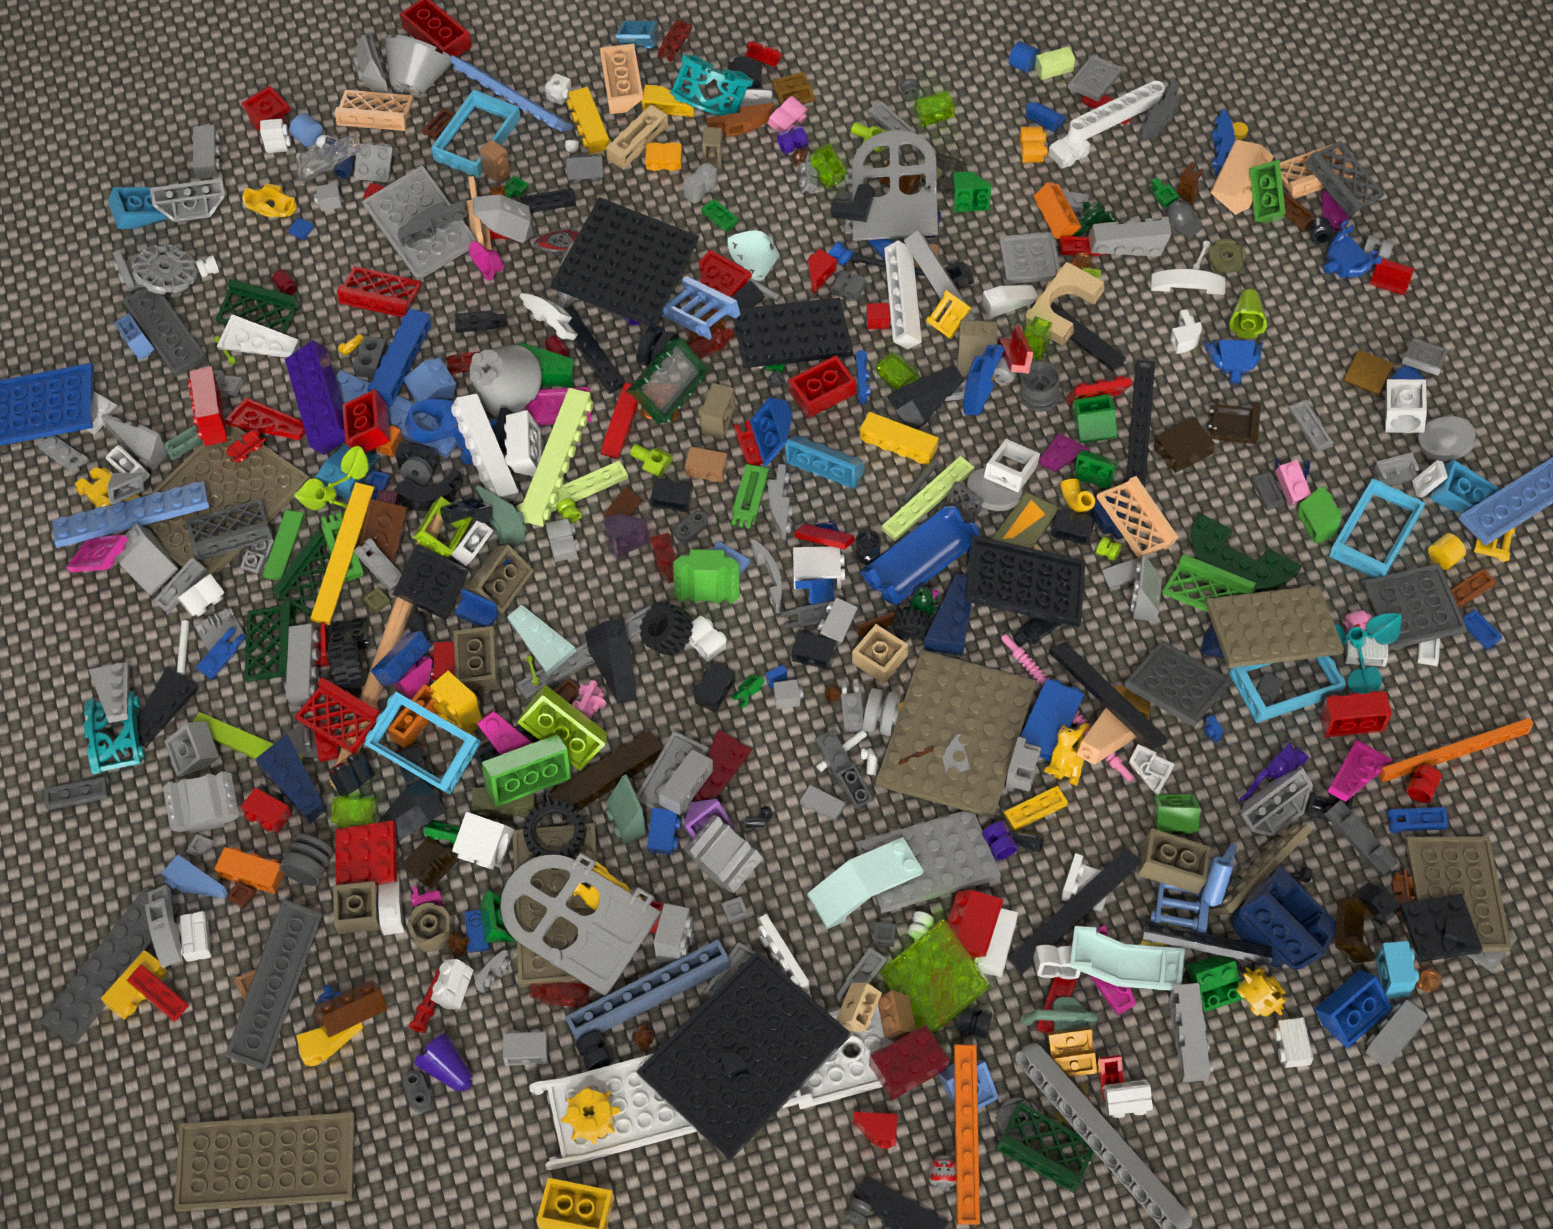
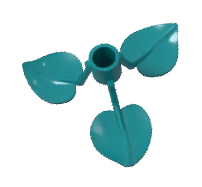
M1388 613L1378 615L1369 620L1366 625L1367 631L1360 627H1353L1346 635V638L1343 628L1334 624L1342 645H1345L1350 640V644L1358 649L1362 670L1356 669L1348 676V686L1353 693L1366 694L1371 691H1379L1382 684L1381 673L1375 667L1365 669L1361 647L1366 644V637L1369 639L1375 638L1376 642L1382 645L1395 642L1400 635L1401 614Z

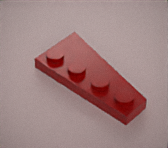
M247 397L225 419V425L247 430L257 429L261 433L299 441L306 434L302 420Z

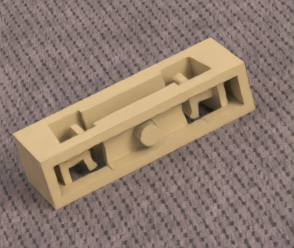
M653 105L643 110L636 120H633L624 131L619 133L613 142L607 145V160L622 169L627 167L646 148V144L651 143L668 127L667 114ZM655 128H658V129L651 135V132H652ZM631 152L632 154L627 159H625V157Z

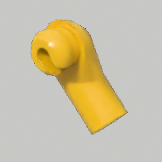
M358 334L346 344L341 343L338 346V351L342 355H349L363 342L364 337Z

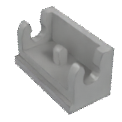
M1413 452L1377 461L1373 472L1377 481H1382L1391 487L1415 479L1418 476L1416 471L1419 470Z

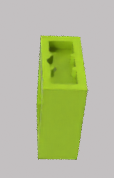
M440 497L431 505L413 538L420 545L447 558L454 552L472 518L469 517L450 523L457 529L447 546H445L425 531L435 513L441 516L440 508L451 504L443 497Z

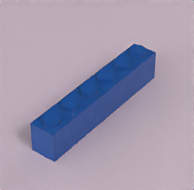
M409 309L406 316L402 317L401 326L399 329H396L393 342L389 343L388 352L386 355H383L381 365L376 369L374 379L368 385L367 392L375 389L389 406H392L404 382V378L407 376L431 328L429 313Z

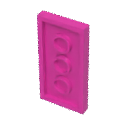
M590 387L572 388L590 393ZM569 388L539 390L535 399H531L525 406V410H528L538 425H553ZM588 412L587 422H592L591 412Z
M112 535L85 540L65 568L70 572L108 570L113 566L115 557L124 551L125 544L129 539L124 535Z

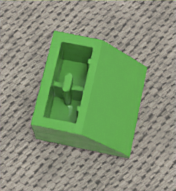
M1324 486L1318 488L1303 500L1297 512L1314 544L1336 536L1342 513L1340 508L1335 506L1331 493L1327 492Z

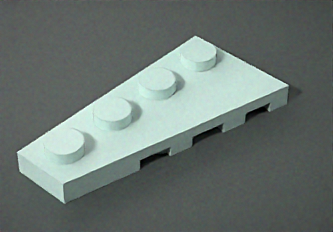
M523 605L519 606L507 617L509 623L519 637L522 638L526 647L532 652L547 676L576 652L575 647Z

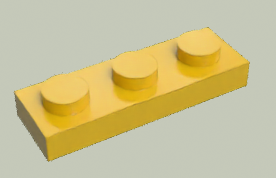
M1056 786L1004 811V816L1013 831H1016L1066 807L1068 801L1060 788Z

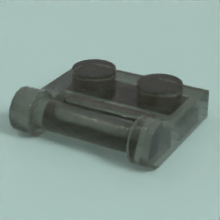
M936 152V166L943 171L942 176L937 178V187L941 188L945 193H950L953 186V172H962L966 165L961 160ZM950 166L954 167L948 180L944 181L943 178Z

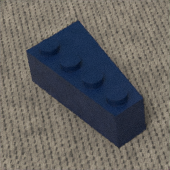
M955 575L925 637L924 650L963 656L972 603L964 601L967 575Z
M288 734L255 759L259 769L309 824L326 811Z

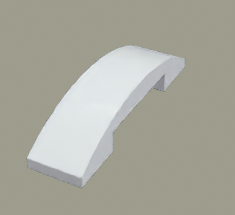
M1165 270L1151 275V291L1170 292V287L1206 289V294L1225 295V278L1202 270Z

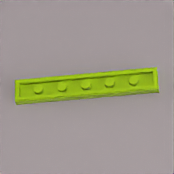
M201 712L198 713L193 721L206 722L214 742L253 759H256L273 745V743ZM298 755V756L300 757L301 761L303 762V761H304L303 756Z

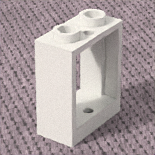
M1005 439L987 463L984 478L1019 492L1037 468L1040 453ZM1003 456H1006L1026 466L1019 472L999 463Z

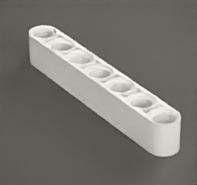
M1152 81L1073 119L1070 122L1067 139L1073 143L1082 142L1152 108L1154 104L1160 103L1165 85L1160 81Z

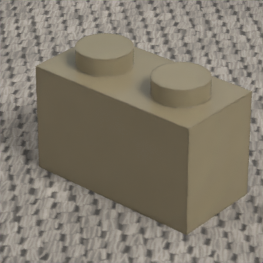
M704 127L702 140L703 164L708 162L714 167L721 168L723 156L722 128Z

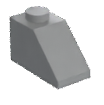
M961 733L956 734L942 756L946 774L950 768H956L959 772L970 770L964 745L958 740ZM956 751L963 752L965 754L964 761L956 762L953 759V754Z

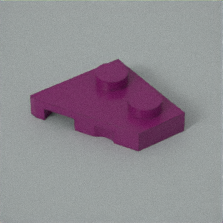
M1323 190L1321 195L1322 217L1329 219L1333 231L1338 233L1342 228V223L1348 219V216L1329 192Z

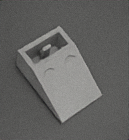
M1142 555L1141 563L1137 562L1130 611H1134L1133 619L1157 622L1162 577L1146 555Z

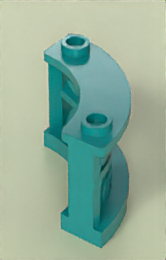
M695 54L683 55L681 60L683 62L673 89L669 92L675 96L674 99L715 115L721 116L737 113L747 87H751L753 80L742 71H732L724 68L722 71L713 68V64ZM689 67H691V76L686 75ZM704 74L707 76V78L701 79L700 75ZM712 79H716L718 89L722 94L706 99L699 85L708 84ZM684 80L692 82V84L688 83L685 85V88L690 90L688 93L681 89ZM724 82L728 83V85H726L725 88L722 86V83ZM729 96L733 97L730 107L724 105L725 103L730 104V98H728Z
M130 691L128 696V719L121 721L124 727L114 742L106 734L98 732V730L103 729L109 723L101 701L95 702V699L86 700L84 714L87 721L84 722L85 738L90 740V743H88L90 748H87V754L92 775L106 770L141 764L143 757H145L143 745L140 746L137 723L138 710L141 707L139 696H135L134 691ZM103 740L107 741L109 747L107 748L105 743L103 746H99L100 742ZM131 747L133 758L120 760L117 751L120 749L125 756H128L125 751L126 748ZM112 756L117 760L116 762L103 764Z

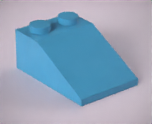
M623 21L616 33V39L621 45L634 44L635 48L637 46L653 48L658 43L657 21Z
M113 187L108 203L118 229H135L168 218L153 207L150 188L153 187Z
M344 444L327 459L316 475V478L321 480L325 486L348 475L341 470V461L350 450L347 444ZM372 452L365 453L369 464L365 477L355 480L351 476L350 479L334 486L336 495L350 500L355 482L365 483L380 456Z
M1453 460L1444 465L1448 478L1432 490L1430 499L1447 509L1464 513L1498 492L1500 488Z

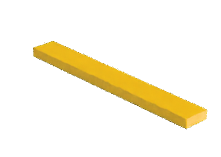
M355 482L310 618L311 621L325 622L326 625L331 624L366 517L369 501L372 499L373 486Z

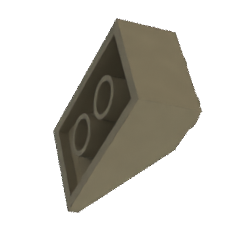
M961 320L957 369L964 379L968 378L975 356H982L987 345H997L998 322Z

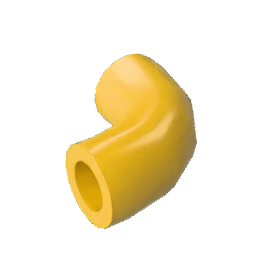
M1068 479L1060 482L1063 498L1069 508L1081 513L1089 511L1094 507V496L1090 492L1081 491L1078 479Z

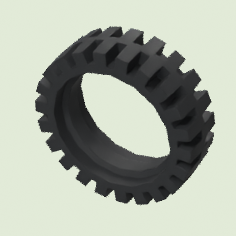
M554 800V802L546 801V804H539L537 809L533 808L531 810V815H527V821L523 825V835L528 849L535 857L562 855L572 859L575 857V853L580 852V847L584 845V838H586V829L581 815L572 805H568L566 802L561 803L559 800ZM553 813L569 817L575 828L574 837L570 844L557 851H549L540 847L535 839V828L538 822L546 815Z

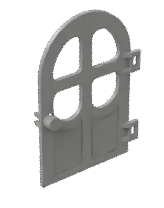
M902 130L882 132L865 141L854 156L852 169L845 170V184H853V200L858 185L864 184L867 178L889 177L890 190L882 197H874L867 222L845 219V234H853V241L905 238L917 230H920L923 236L938 235L936 156L932 146L923 137ZM904 144H911L918 148L924 155V164L899 165V147ZM879 146L889 147L890 165L888 167L868 169L863 166L866 157L872 150ZM922 174L926 177L924 189L916 194L907 195L899 189V178L903 175ZM850 223H853L852 229H849Z
M580 853L576 860L562 855H544L527 861L511 875L504 887L501 897V915L505 927L520 944L600 994L607 996L661 915L660 911L650 906L654 896L639 887L632 895L595 873L592 869L596 861L583 853ZM582 859L590 862L588 867L580 863ZM558 868L568 871L570 878L559 895L552 898L531 885V879L534 874L544 869ZM583 882L595 887L600 895L597 910L588 916H581L567 907L568 900L578 885ZM640 893L648 897L646 902L638 898ZM523 895L529 896L547 908L545 916L531 933L522 929L515 914V903ZM558 917H563L573 923L578 929L577 940L570 947L563 950L552 948L544 942L545 934Z

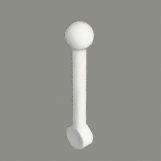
M1209 241L1203 242L1201 254L1193 265L1194 270L1200 269V262L1206 249L1210 247Z

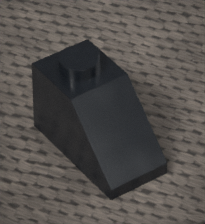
M963 261L944 268L957 289L974 283L971 267Z
M1366 883L1352 894V896L1360 899L1375 913V918L1373 919L1380 926H1383L1393 918L1400 908V903L1386 889Z

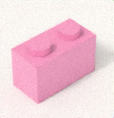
M1298 460L1281 465L1276 469L1275 473L1289 506L1298 504L1311 495Z

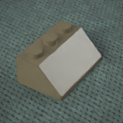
M509 545L496 546L465 590L496 603L498 613L503 614L534 570ZM506 559L510 560L509 564L502 565Z
M494 627L454 631L456 678L467 688L479 692L500 689L498 642Z

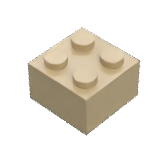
M875 624L852 651V663L885 684L908 656V644Z

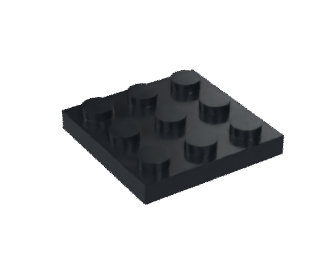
M416 544L392 595L446 620L469 569Z
M1462 893L1402 902L1399 907L1419 963L1482 952L1483 948ZM1447 916L1469 921L1465 943L1443 938Z

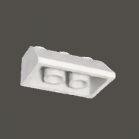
M528 410L506 415V423L504 424L505 432L507 433V439H505L507 455H505L506 463L515 473L534 476L542 457L541 428Z

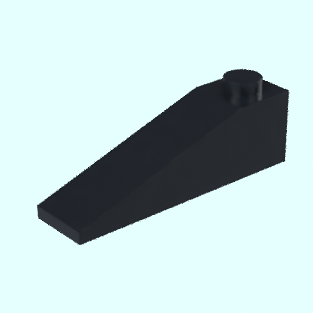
M953 365L907 384L888 395L887 398L904 425L919 429L930 420V416L936 410L940 409L943 401L954 393L962 384L964 378L956 366Z
M624 618L604 621L586 631L588 652L595 661L599 672L604 677L616 702L622 703L637 700Z
M420 779L404 789L378 823L392 820L396 822V843L446 812V809L427 783Z

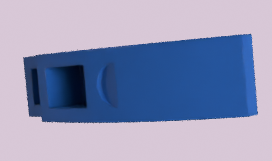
M1222 109L1221 115L1216 117L1215 126H1217V129H1213L1211 138L1215 140L1213 147L1216 148L1215 154L1218 155V158L1214 157L1212 168H1215L1214 176L1219 175L1235 142L1234 128L1225 109Z
M987 345L982 356H975L965 387V415H980L983 410V406L994 386L990 379L1005 350L1002 345Z

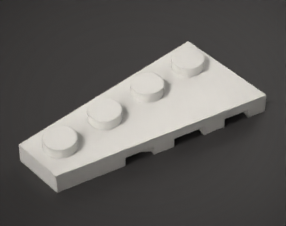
M231 315L217 348L220 350L287 358L296 352L300 341L254 322Z

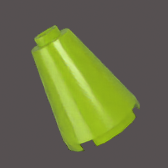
M1246 289L1241 293L1229 321L1230 330L1237 333V336L1240 338H1256L1258 334L1264 333L1267 327V319L1260 296L1253 289Z

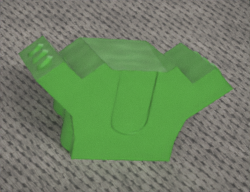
M690 549L688 556H680L673 562L674 596L681 603L688 597L694 603L697 601H713L717 604L724 599L732 604L740 598L739 564L732 557H727L724 550Z

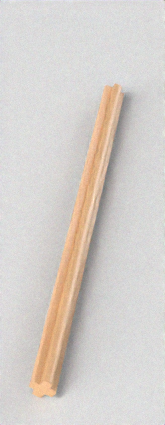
M435 513L425 530L435 539H437L443 522L442 517ZM417 541V543H416L417 545H419V546H421V547H423V548H425V549H428L427 547H424V546L420 545V544L418 543V541ZM396 598L371 669L400 641L413 604L401 598ZM371 671L368 674L360 700L376 708L383 686H381ZM367 721L359 723V730L366 729L370 723ZM355 724L349 726L347 733L355 731ZM356 736L347 738L346 744L351 747L356 741ZM361 744V746L356 750L357 754H359L360 749H361V747H362V744ZM341 748L336 765L342 762L345 763L347 761L346 757L351 755V753ZM330 778V781H329V782L331 783V786H333L334 788H336L335 785L333 784L331 778Z

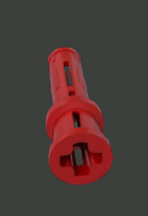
M439 969L435 972V976L422 1004L416 1007L417 1012L413 1021L409 1023V1027L418 1033L427 1032L426 1026L430 1018L435 1014L433 1008L436 1002L432 1001L431 997L433 986L440 974Z

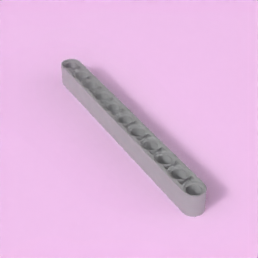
M1031 1043L1016 1053L1015 1059L1020 1068L1162 1229H1188L1192 1226V1219L1189 1213L1039 1044Z

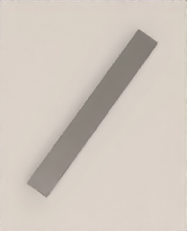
M651 606L624 620L628 642L640 635L642 619L646 616L647 610H651ZM587 642L576 648V652L549 676L545 674L543 668L535 672L540 680L539 685L534 686L532 684V675L518 682L516 687L525 700H531L544 685L551 688L595 662L588 652Z

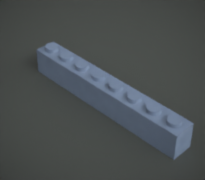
M718 939L565 1016V1019L576 1042L589 1033H603L731 968L728 956Z

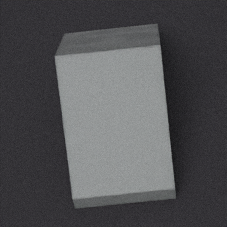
M112 473L107 487L110 504H116L143 492L142 474Z

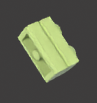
M1069 46L1036 55L1035 70L1040 80L1073 72L1075 57Z

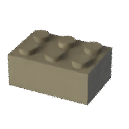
M1151 828L1143 841L1138 875L1198 894L1207 881L1211 847Z

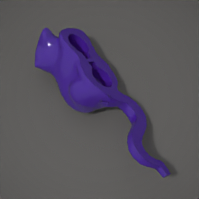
M1289 742L1273 759L1270 765L1259 774L1245 795L1241 796L1239 801L1247 800L1266 776L1275 780L1293 772L1299 766H1304L1309 756L1298 748L1294 749L1292 743Z

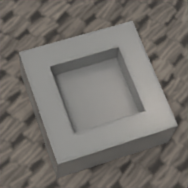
M741 896L721 903L729 925L749 918Z

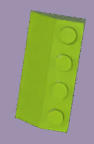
M544 685L532 698L517 721L518 724L539 740L558 735L567 748L569 763L579 771L606 744L608 735L606 731L547 685Z

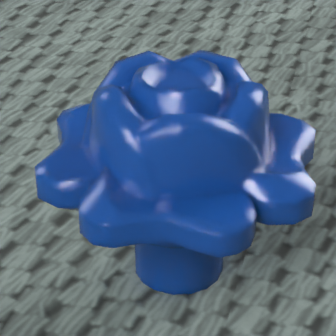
M331 984L323 986L324 992L318 996L317 1002L322 1003L326 1000H331L342 993L332 990Z

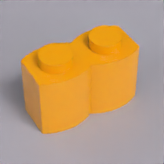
M1042 126L1021 127L1020 147L1022 163L1043 162L1044 157H1047V146H1044V143H1046V132H1043Z
M646 144V169L652 171L662 169L675 171L682 169V144Z

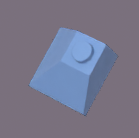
M984 1060L977 1061L978 1109L999 1099ZM954 1064L948 1066L947 1070L938 1075L946 1094L955 1108Z

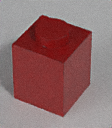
M889 303L866 304L867 330L889 329L891 321Z

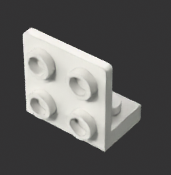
M1075 853L1061 900L1069 902L1101 870L1085 866V864H1082L1083 856ZM1106 898L1093 910L1102 912Z

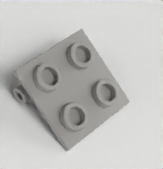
M224 608L218 614L214 613V616H208V619L201 622L198 621V624L194 625L208 652L220 638H223L224 634L231 627L235 628L236 631L228 641L229 644L232 645L240 634L245 636L231 608Z

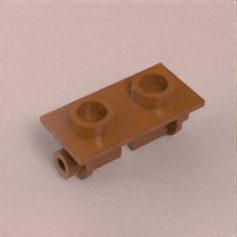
M1404 869L1405 875L1395 873L1392 878L1394 893H1402V895L1394 896L1400 904L1402 902L1415 901V895H1413L1412 891L1414 887L1413 876H1410L1406 869ZM1399 908L1398 914L1402 915L1401 910Z

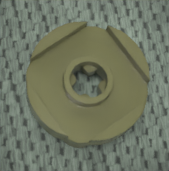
M1222 239L1217 241L1213 247L1211 246L1208 258L1213 270L1216 272H1238L1245 262L1246 251L1242 245L1241 247L1237 245L1236 241ZM1225 254H1228V256H1230V258H1226V257H1224V255H1225Z

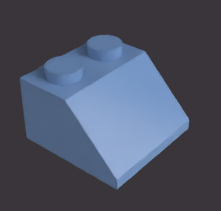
M441 358L423 361L404 378V382L416 402L427 399L451 400L454 397L456 382Z

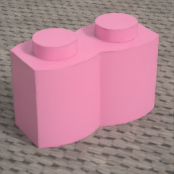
M791 96L769 117L768 124L777 132L786 129L790 131L792 127L805 121L808 109Z

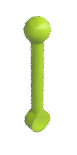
M215 336L214 342L219 343L220 337ZM223 350L228 358V363L234 365L236 363L235 358L231 357L227 350Z
M528 655L526 661L529 663L532 673V684L537 686L540 684V680L535 673L533 657Z

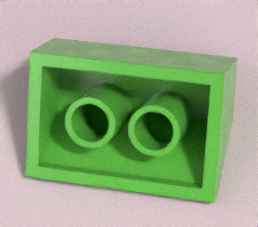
M1280 160L1249 168L1255 222L1271 223L1283 219L1285 216Z

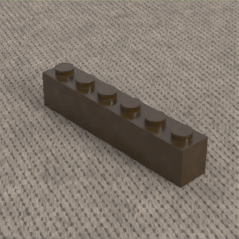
M650 730L640 733L633 741L621 745L614 753L605 755L600 762L588 766L584 772L578 776L571 777L561 787H555L548 794L549 801L559 800L561 803L566 802L579 812L613 790L622 776L627 775L628 779L655 763L663 747ZM558 814L562 821L569 818L563 814Z

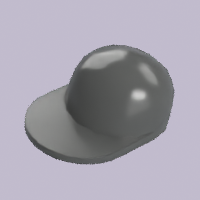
M1177 200L1169 205L1166 217L1169 218V223L1178 233L1192 236L1201 230V220L1193 212L1189 202Z

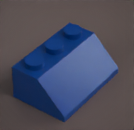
M1362 970L1357 971L1315 1008L1322 1025L1345 1048H1349L1392 1010L1377 977Z

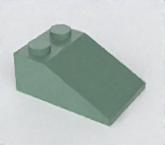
M477 486L478 500L493 508L492 518L488 522L501 544L513 547L526 541L525 532L527 530L523 523L525 520L520 511L517 512L510 503L481 486Z
M624 775L607 800L608 809L605 810L609 822L613 821L615 825L613 831L616 838H621L622 843L626 844L646 836L642 807L627 775Z

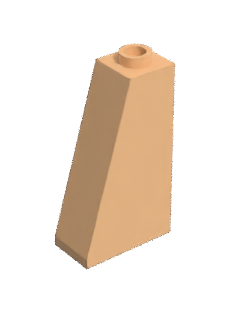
M1105 708L1082 740L1077 756L1095 765L1137 737Z

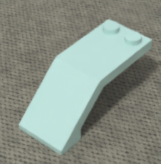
M902 837L848 860L812 889L807 896L826 929L845 922L846 917L870 897L922 875L923 869Z
M1075 926L1070 967L1120 987L1172 991L1173 985H1182L1185 948L1123 944L1098 933L1096 927Z

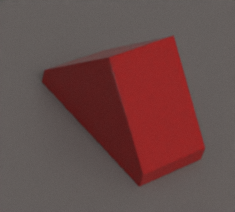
M1121 1055L1100 1057L1098 1060L1097 1074L1103 1099H1105L1103 1085L1123 1083Z

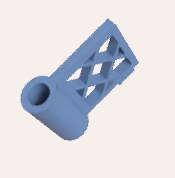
M1231 844L1223 857L1213 858L1202 898L1207 905L1217 906L1223 902L1234 866L1233 858L1237 849L1236 845Z

